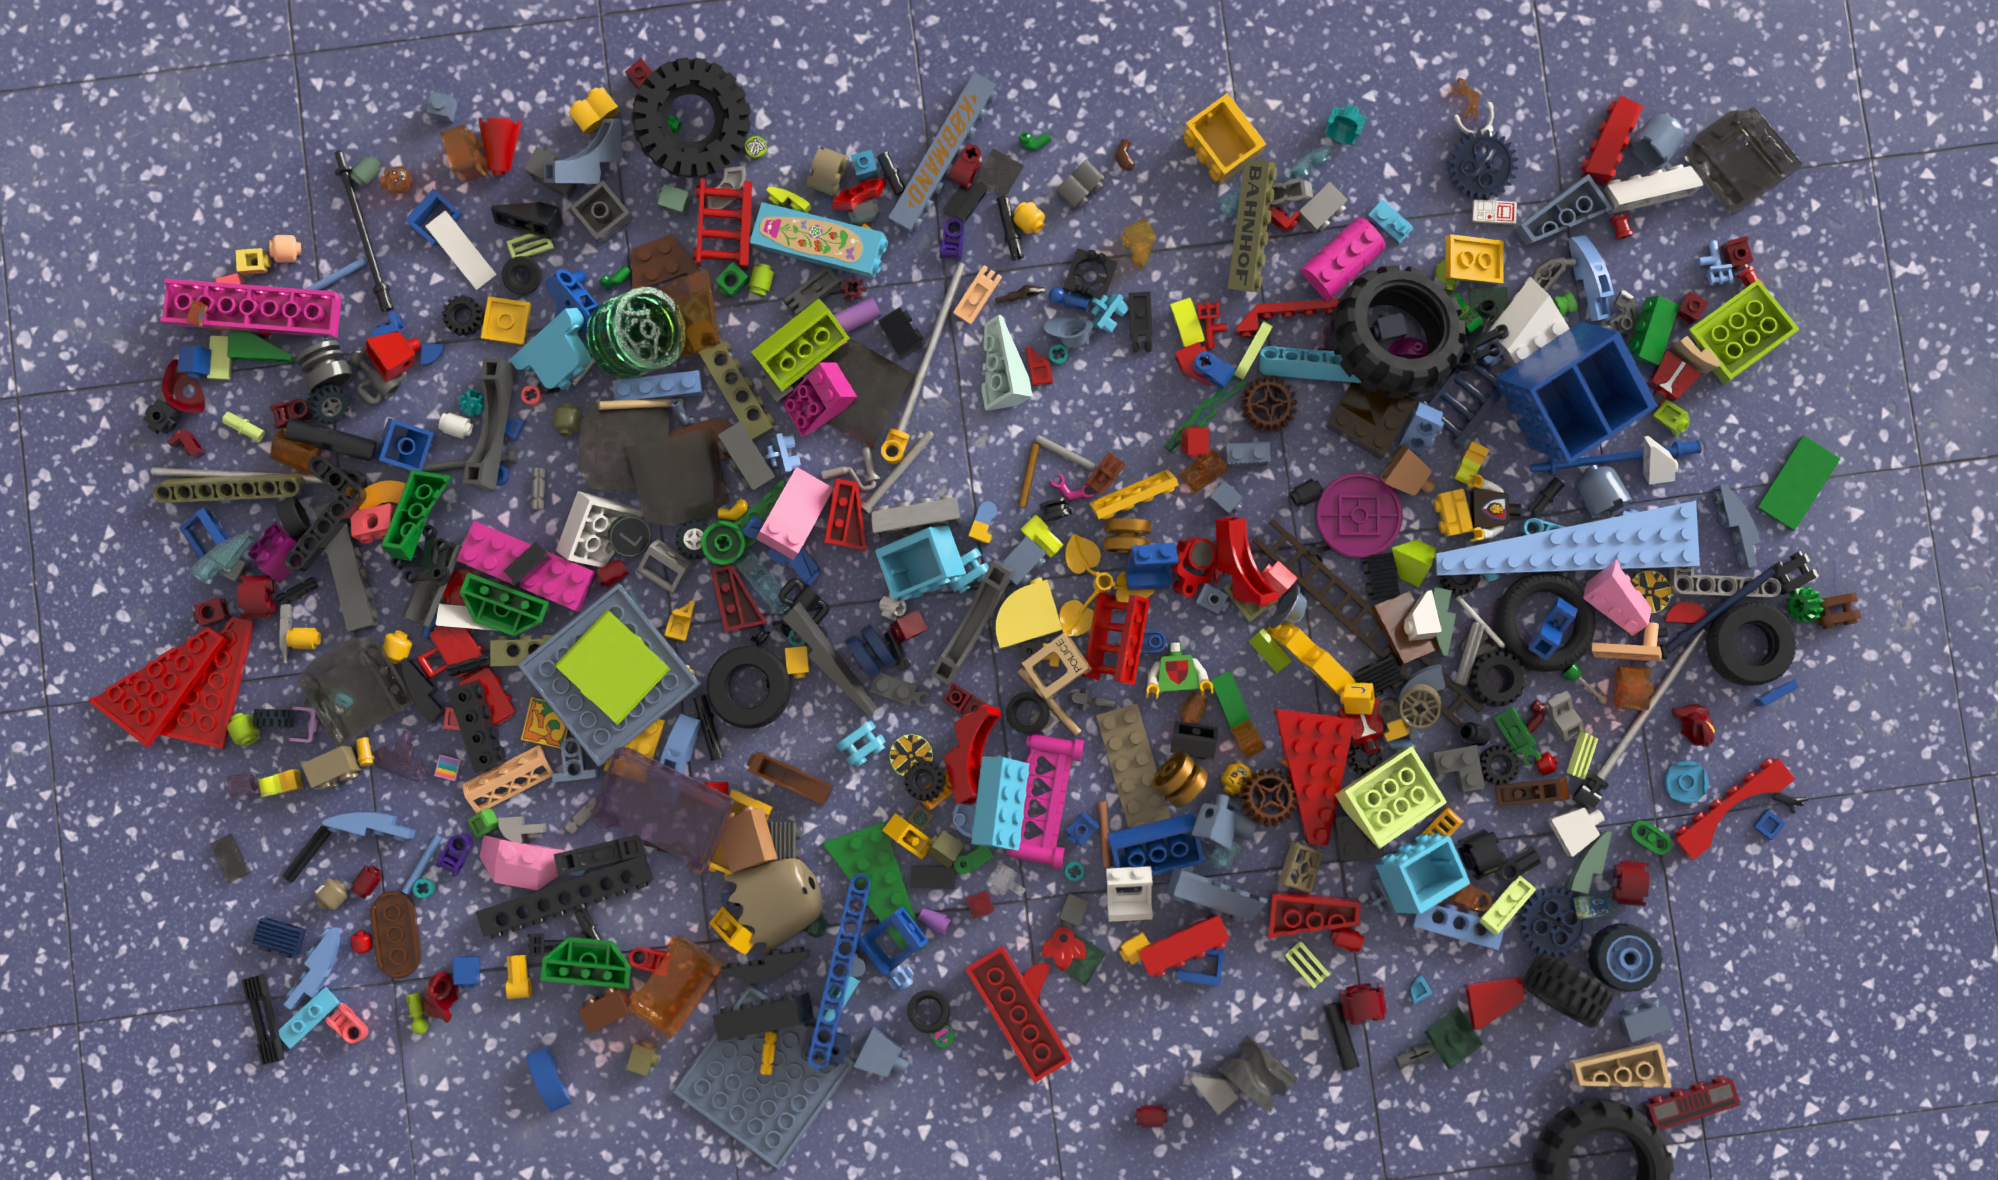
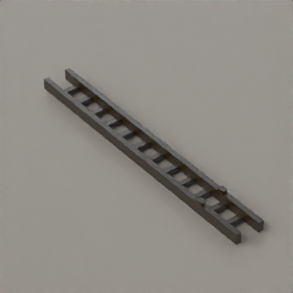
M1271 519L1268 524L1282 537L1271 549L1257 537L1252 540V543L1273 562L1279 561L1297 577L1295 581L1376 655L1380 658L1387 656L1393 650L1390 644L1382 651L1371 641L1382 629L1380 624L1368 636L1355 626L1366 613L1378 622L1372 607L1320 560L1311 555L1309 550L1279 523ZM1286 540L1298 550L1287 564L1275 554ZM1301 555L1314 564L1303 578L1291 568ZM1318 569L1330 579L1319 593L1307 583ZM1334 584L1346 593L1344 598L1335 607L1323 597ZM1350 598L1362 608L1351 622L1339 612ZM1426 656L1419 658L1427 667L1435 665ZM1409 663L1401 666L1405 674V681H1407L1411 677L1406 671H1404V669L1408 666ZM1443 672L1445 689L1449 686L1460 697L1449 709L1441 704L1440 712L1459 729L1463 723L1453 715V712L1459 711L1464 705L1463 701L1468 703L1476 712H1480L1483 707ZM1445 689L1438 690V694L1440 695Z

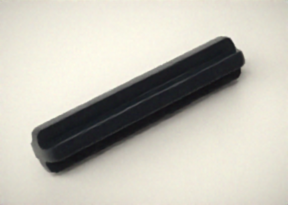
M319 827L283 874L285 880L288 882L295 881L331 834L327 827Z

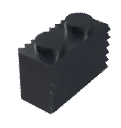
M899 307L879 319L878 323L900 359H903L923 347L921 340L924 338L918 328L914 330L910 322L913 320L907 310L902 311Z
M1393 552L1366 556L1365 562H1362L1363 574L1368 576L1369 583L1365 584L1367 596H1371L1372 600L1399 596L1400 591Z
M1391 653L1354 671L1353 677L1357 683H1373L1374 696L1376 698L1383 694V689L1389 686L1391 689L1402 685L1405 674L1394 653Z
M1176 721L1170 752L1178 753L1184 751L1186 754L1200 759H1214L1218 741V728Z

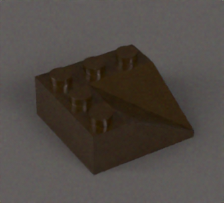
M1351 382L1325 427L1381 460L1417 401L1408 395H1405L1403 399L1383 397L1384 391L1376 390L1375 393H1371L1360 387V383Z

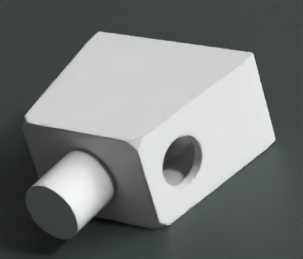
M1577 808L1551 817L1547 821L1566 855L1573 857L1599 836L1595 826L1605 821L1599 809L1588 814L1585 808Z

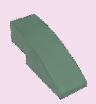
M1434 587L1431 590L1442 631L1434 639L1439 647L1437 650L1439 656L1447 657L1456 617L1455 613L1448 612L1452 591Z
M1601 831L1599 836L1584 849L1573 868L1566 889L1589 894L1593 873L1599 875L1603 873L1612 832Z

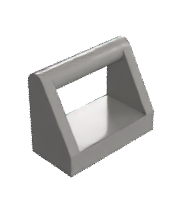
M657 539L648 547L637 572L673 595L694 562ZM652 557L678 573L673 584L646 568Z

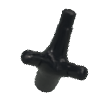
M1312 544L1309 552L1311 555H1316L1318 560L1323 562L1322 554L1331 548L1329 546L1316 547Z
M1780 792L1774 793L1772 799L1786 804L1792 814L1796 813L1794 805L1803 807V802L1808 801V797H1791Z

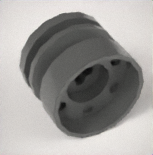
M336 340L314 344L301 351L295 358L297 364L300 365V371L308 373L304 380L311 392L315 391L313 389L315 386L319 388L321 383L325 385L327 382L332 385L334 383L339 387L353 376L348 362L341 360L344 354L339 350L340 345Z

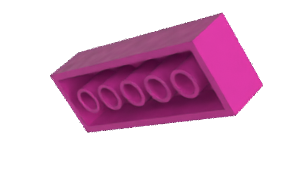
M473 521L457 561L513 584L512 580L503 570L531 545ZM547 552L552 559L520 588L581 612L597 573Z

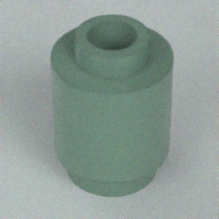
M365 155L352 169L353 172L350 176L359 185L364 187L365 184H369L380 173L381 169L379 166L381 163L372 155L369 158Z

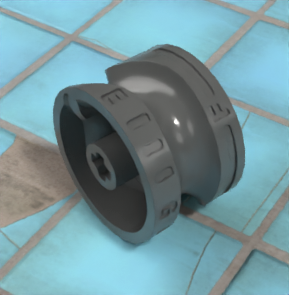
M1246 1035L1238 1044L1241 1048L1240 1058L1225 1060L1219 1070L1256 1103L1271 1113L1273 1109L1272 1096L1276 1094L1285 1096L1298 1080V1077L1256 1041Z

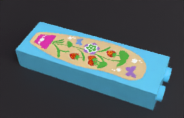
M761 202L749 242L756 249L874 279L882 266V261L880 260L882 252L885 253L888 246V240H886L887 238L883 232Z

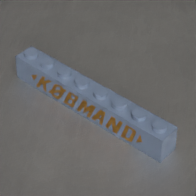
M976 72L973 73L888 218L891 224L911 235L914 230H919L923 223V219H921L923 214L931 210L934 201H932L935 194L939 195L945 185L943 181L946 175L949 176V172L956 158L960 156L965 147L966 141L974 137L977 130L975 128L978 121L982 122L987 114L986 107L989 103L993 104L998 92H996L997 86L994 82Z

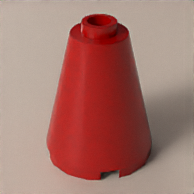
M482 117L478 118L488 171H493L492 175L505 176L506 172L511 170L522 127V120H517V124H514L512 119L487 118V122H483Z

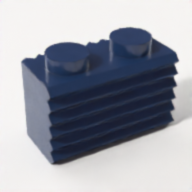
M267 917L260 918L252 944L258 945V950L271 952L272 949L279 951V956L292 958V955L300 954L307 929Z

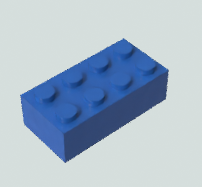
M1193 813L1108 833L1115 868L1151 866V874L1153 876L1173 871L1174 867L1182 869L1205 863L1201 841L1192 836L1196 823Z

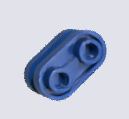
M1144 631L1140 654H1157L1161 652L1166 645L1165 636L1159 631Z

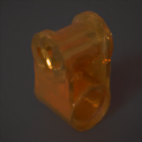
M1471 884L1447 897L1478 911H1487L1492 906L1491 896ZM1483 896L1486 903L1480 904L1478 907L1479 903L1476 901V898Z

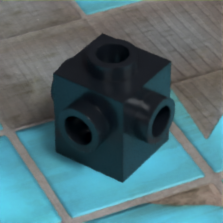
M158 398L154 404L147 408L143 420L149 423L147 427L157 434L163 432L168 435L169 432H172L177 427L178 420L183 413L170 406L166 401Z

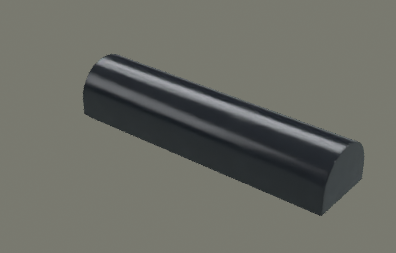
M290 418L285 432V439L369 462H371L377 446V441L294 418Z

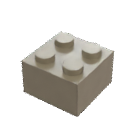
M340 746L301 764L311 788H319L320 790L335 788L339 785V781L355 779L358 777V773L363 771V767L357 762L358 756L352 746Z

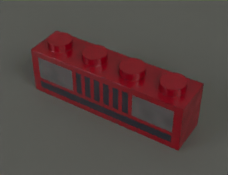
M1724 1075L1712 1077L1711 1082L1703 1083L1700 1081L1690 1084L1691 1088L1682 1090V1088L1670 1090L1669 1095H1653L1648 1097L1649 1101L1643 1102L1648 1120L1657 1126L1659 1130L1741 1105L1733 1079L1724 1077Z

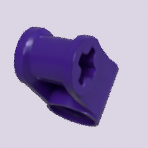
M951 218L945 223L939 258H957V261H961L964 225L960 219ZM951 225H958L961 228L958 233L952 234L949 232Z
M465 833L452 836L439 856L436 867H442L450 871L452 876L456 877L472 848V838ZM458 838L465 842L462 850L456 845Z

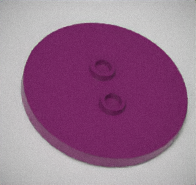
M1368 473L1346 474L1332 481L1322 492V497L1318 500L1315 513L1317 529L1324 542L1338 554L1354 559H1365L1366 556L1382 553L1397 538L1403 521L1401 502L1394 489L1385 484L1379 477Z

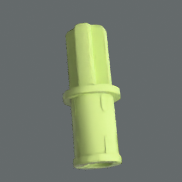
M226 412L222 418V422L237 430L238 434H244L256 440V442H260L265 435V430L251 424L248 419L243 420L231 412Z

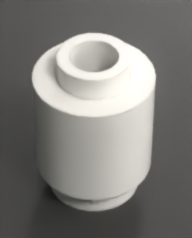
M443 413L438 428L443 430L445 434L465 439L466 436H470L473 424H470L469 418L453 413Z

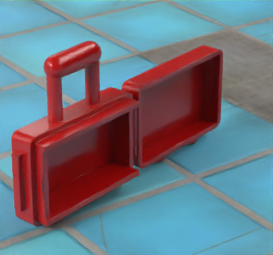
M437 626L430 633V637L436 647L418 656L417 661L427 678L432 679L434 676L445 671L448 665L458 664V662L472 658L478 659L479 656H483V647L477 645L471 634V628ZM439 651L446 664L433 671L426 658ZM479 667V669L463 674L460 672L459 675L454 676L455 679L464 677V680L459 685L476 680L480 681V684L485 689L487 705L492 710L494 726H498L510 719L511 715L516 712L511 702L512 696L506 694L500 683L501 677L496 676L491 667Z

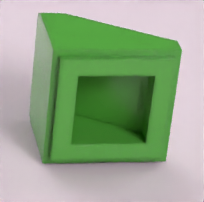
M492 808L485 809L467 820L477 839L499 828L498 819Z

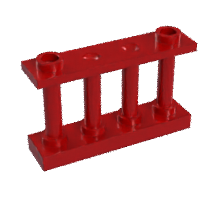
M701 178L700 185H696V198H700L697 248L693 247L692 260L696 261L697 267H701V259L736 261L735 263H740L741 270H748L752 181H744L743 188L739 187V190L706 188L705 178ZM705 196L739 198L740 201H743V206L738 208V210L704 208ZM704 217L738 219V221H742V226L737 231L703 229ZM702 238L737 240V242H741L740 250H736V252L702 250Z
M1099 592L1096 598L1085 657L1093 670L1086 675L1082 674V677L1100 680L1101 673L1114 675V681L1135 685L1150 599L1129 595L1128 602L1114 601L1115 595ZM1113 609L1126 611L1124 624L1111 622ZM1109 631L1122 632L1120 645L1107 644ZM1105 652L1118 654L1116 667L1103 665Z

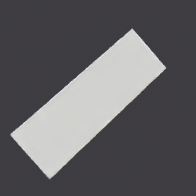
M446 210L426 225V228L476 290L497 275Z
M438 605L436 626L498 631L474 622L466 606Z

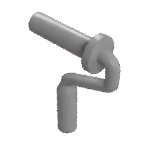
M870 448L862 449L868 476L865 482L871 483L870 485L863 486L854 470L850 467L843 466L821 471L823 480L846 475L849 472L862 491L874 489L876 482L880 481V476H876Z

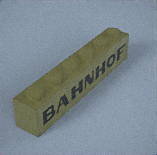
M1244 160L1227 289L1258 293L1259 288L1262 287L1263 277L1261 269L1266 261L1264 247L1269 239L1267 225L1270 223L1272 216L1270 202L1274 199V189L1272 187L1273 180L1277 177L1276 163L1262 160Z

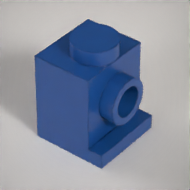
M1083 811L1066 830L1069 833L1067 838L1075 845L1078 843L1083 845L1100 826ZM1079 826L1085 827L1086 832L1084 834L1077 832Z

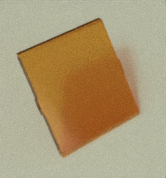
M708 268L685 277H680L671 283L652 290L664 364L686 356H692L699 351L720 344Z

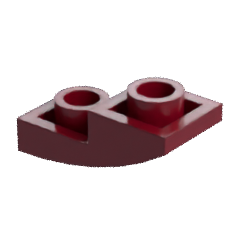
M954 683L942 700V702L963 715L973 713L979 706L986 705L985 702Z

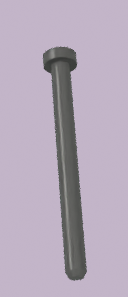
M509 449V453H502L500 462L510 461L511 464L518 463L516 449ZM469 458L425 464L422 471L430 473L465 468Z

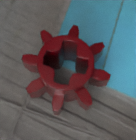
M855 275L850 280L844 278L845 286L840 287L841 291H846L843 299L845 300L849 297L852 303L858 298L863 300L861 294L862 292H867L865 287H861L864 280L857 281ZM852 286L855 288L857 286V292H850L849 287Z

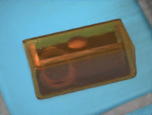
M1212 449L1209 451V454H1205L1178 474L1189 490L1196 494L1227 472L1228 468L1223 459Z

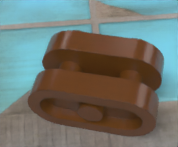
M1856 592L1822 598L1825 601L1820 603V606L1825 610L1822 611L1823 616L1816 620L1817 625H1822L1823 629L1834 628L1837 622L1842 621L1844 625L1858 623L1857 619L1861 618L1860 609L1853 610L1851 602L1858 601ZM1842 604L1844 612L1831 614L1830 606Z

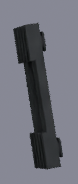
M265 974L242 979L246 1000L250 1004L259 1041L257 1047L262 1065L284 1060L285 1057ZM260 997L271 1037L269 1041L267 1040L258 998Z

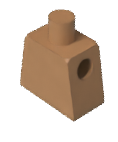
M1403 444L1379 477L1385 484L1413 496L1420 489L1429 494L1435 487V483L1428 479L1432 470Z

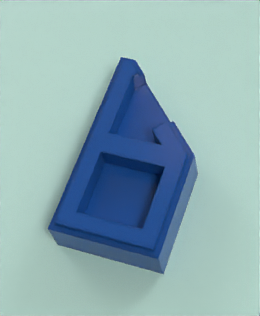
M1794 679L1754 699L1759 707L1766 706L1797 689L1799 685Z

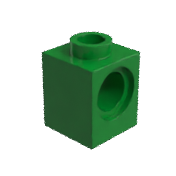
M732 262L715 280L718 285L716 289L724 297L729 295L734 299L750 282L748 275ZM729 278H736L737 282L734 286L729 287L726 285Z

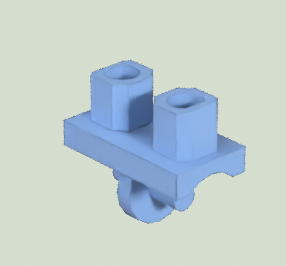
M782 433L776 434L771 439L772 445L767 446L768 454L764 455L763 458L765 461L771 462L772 468L778 466L780 475L783 476L800 467L801 463L798 455L788 457L787 450L795 447L794 436H783Z

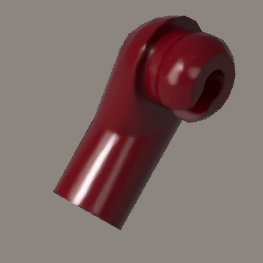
M1535 700L1530 705L1534 715L1525 724L1530 733H1533L1544 721L1546 707L1544 703L1541 704L1538 700Z

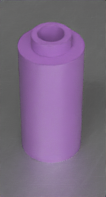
M873 297L834 314V317L845 332H849L882 317Z

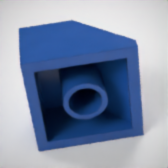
M388 418L375 459L408 470L422 471L434 432Z

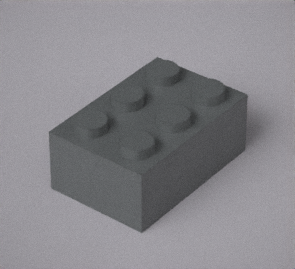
M740 421L717 435V446L722 453L727 452L729 455L728 463L734 472L739 471L742 476L739 480L746 490L750 488L753 492L775 477Z

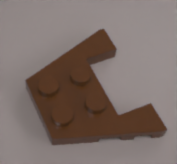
M672 234L632 249L633 313L635 317L653 311L646 289L688 274L695 295L713 288L712 283L697 267Z

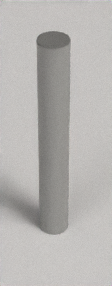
M1038 435L1035 443L1092 472L1096 466L1095 463Z

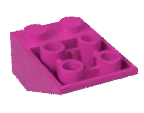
M819 363L782 402V405L800 435L805 437L844 411L855 400L857 395L837 363Z

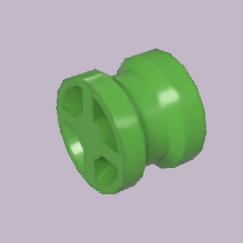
M1570 291L1564 293V296L1552 298L1562 317L1567 312L1573 313L1577 311L1576 300Z

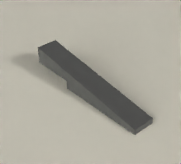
M799 602L783 620L813 649L808 656L870 717L878 706Z

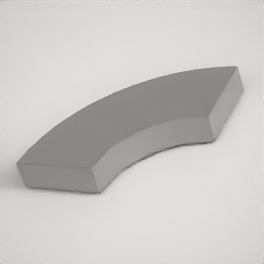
M746 167L725 168L723 179L716 188L739 190V187L743 188L744 181L746 180ZM706 196L708 209L725 210L737 200V198Z

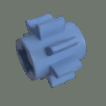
M900 964L888 973L891 979L887 982L893 990L898 988L901 992L913 983L911 977L914 973L909 966L903 968Z

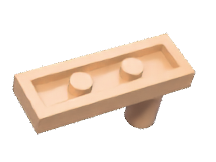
M1653 622L1648 623L1644 631L1643 646L1592 643L1594 658L1661 662L1662 652L1660 647H1657L1659 625Z

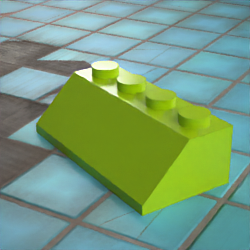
M818 298L752 350L751 353L783 392L850 338L828 307Z

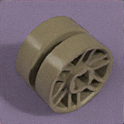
M1415 684L1404 691L1400 702V714L1409 726L1427 728L1433 725L1439 718L1441 699L1433 687L1426 684ZM1419 703H1423L1424 707L1422 709H1418L1417 705Z

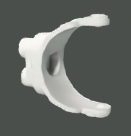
M1487 102L1490 112L1489 120L1480 131L1484 135L1485 130H1489L1490 136H1492L1493 104L1492 102ZM1455 115L1454 120L1459 129L1467 134V136L1471 132L1476 137V131L1466 129L1462 125L1459 116Z

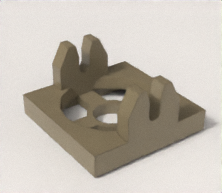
M1290 841L1288 845L1290 848L1277 883L1311 893L1324 852ZM1304 851L1302 859L1298 863L1295 862L1297 855ZM1303 863H1305V871L1301 874V866ZM1293 868L1296 869L1297 874L1295 882L1291 878Z

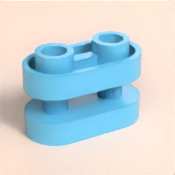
M978 548L960 557L963 566L965 567L970 564L973 570L963 577L960 576V581L950 585L954 593L958 591L960 594L966 592L971 588L970 584L975 580L981 582L989 566L987 563L979 564L977 559L982 555Z
M872 721L867 722L836 745L840 753L847 750L851 755L846 759L850 767L853 765L856 768L867 761L865 757L871 752L876 755L885 748L883 744L886 741L883 736L879 735L875 738L871 732L876 728ZM865 737L868 744L857 750L854 743Z

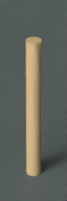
M675 398L598 401V409L671 407L670 402ZM678 398V399H680V401H681V403H682V405H683V404H684L683 398Z
M1023 666L1017 673L1039 695L1035 690L1037 685L1033 679L1030 681L1023 672L1025 667ZM1043 698L1049 708L1075 736L1082 731L1054 699Z

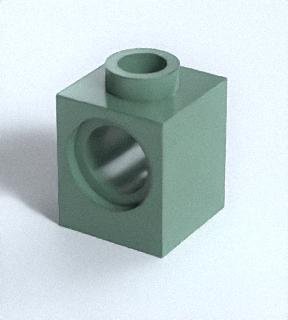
M664 184L663 189H659L656 197L659 208L685 217L691 195L688 191Z

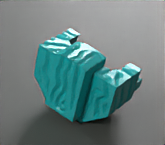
M1346 104L1344 110L1334 106L1326 123L1327 127L1324 134L1341 144L1354 145L1355 140L1361 134L1367 117L1358 113L1359 109L1352 107V105Z

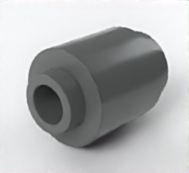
M871 199L857 204L853 210H847L852 225L858 226L878 220L876 215L880 214L877 203H872Z

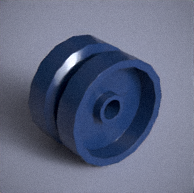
M868 624L861 629V635L866 643L863 644L856 635H852L845 642L851 650L854 660L872 680L880 674V668L875 662L877 659L887 669L897 662L871 624Z

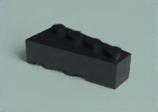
M809 992L795 996L794 993L780 996L781 999L773 1000V997L760 1000V1003L753 1005V1002L740 1004V1008L733 1009L732 1006L720 1008V1013L713 1015L718 1042L801 1025L814 1019Z

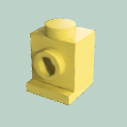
M262 248L236 250L237 272L243 276L268 273V267H271L272 262L270 255ZM258 260V265L254 266V262Z

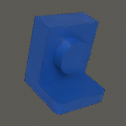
M394 311L389 312L392 324L382 323L377 325L376 329L371 330L372 336L377 337L397 331L403 335L402 328H404V322L402 317L398 316Z

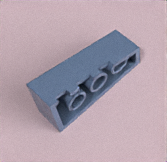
M1588 174L1577 180L1513 229L1526 246L1611 211L1613 207Z

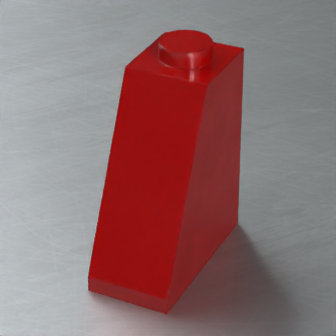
M1515 976L1465 984L1471 1027L1479 1030L1524 1001L1526 989L1523 987L1521 978Z

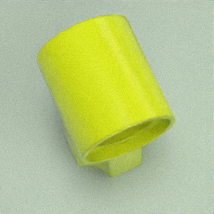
M1035 514L1020 531L1035 542L1047 556L1052 558L1064 544L1048 530L1049 527Z

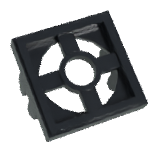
M1077 248L1063 289L1090 299L1096 298L1100 300L1103 295L1106 296L1118 262L1108 259L1104 253L1097 254L1095 250L1085 251ZM1092 260L1090 267L1085 270L1077 268L1081 262ZM1099 262L1105 268L1106 277L1100 276L1096 270ZM1088 270L1096 273L1097 277L1092 282H1088L1084 278V274ZM1074 274L1082 277L1084 281L1083 286L1077 285ZM1096 282L1103 284L1102 287L1095 291L1090 288V285Z

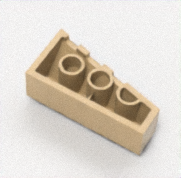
M1655 1041L1569 1061L1573 1081L1580 1086L1672 1088L1662 1046Z

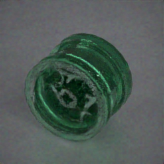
M639 287L606 300L594 309L587 324V343L596 363L604 371L621 379H631L669 366L675 362L685 346L686 326L680 309L670 296L653 287Z

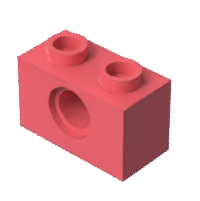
M389 503L357 510L351 517V536L365 544L372 543L377 539H384L396 507Z

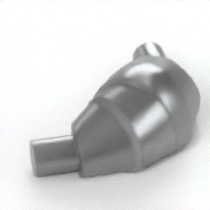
M1565 257L1549 258L1536 267L1532 279L1548 292L1562 273L1566 271L1567 267L1576 266V259H1565Z

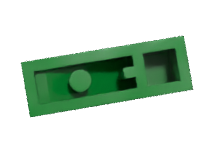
M229 331L227 357L234 361L297 363L294 356L251 332Z

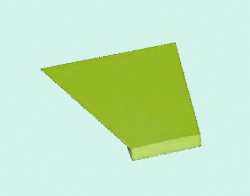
M1417 539L1393 547L1392 552L1399 579L1419 588L1432 566L1436 548Z

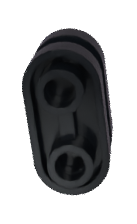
M1799 551L1789 556L1790 561L1786 563L1780 561L1770 566L1776 572L1771 578H1779L1782 582L1781 595L1820 576L1817 568L1809 570L1806 563L1812 559L1808 552L1803 554L1802 551ZM1799 568L1801 575L1790 580L1787 573Z

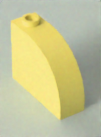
M1042 577L1029 581L1030 585L1016 590L1003 602L996 619V636L1000 649L1062 631L1048 580L1043 581Z

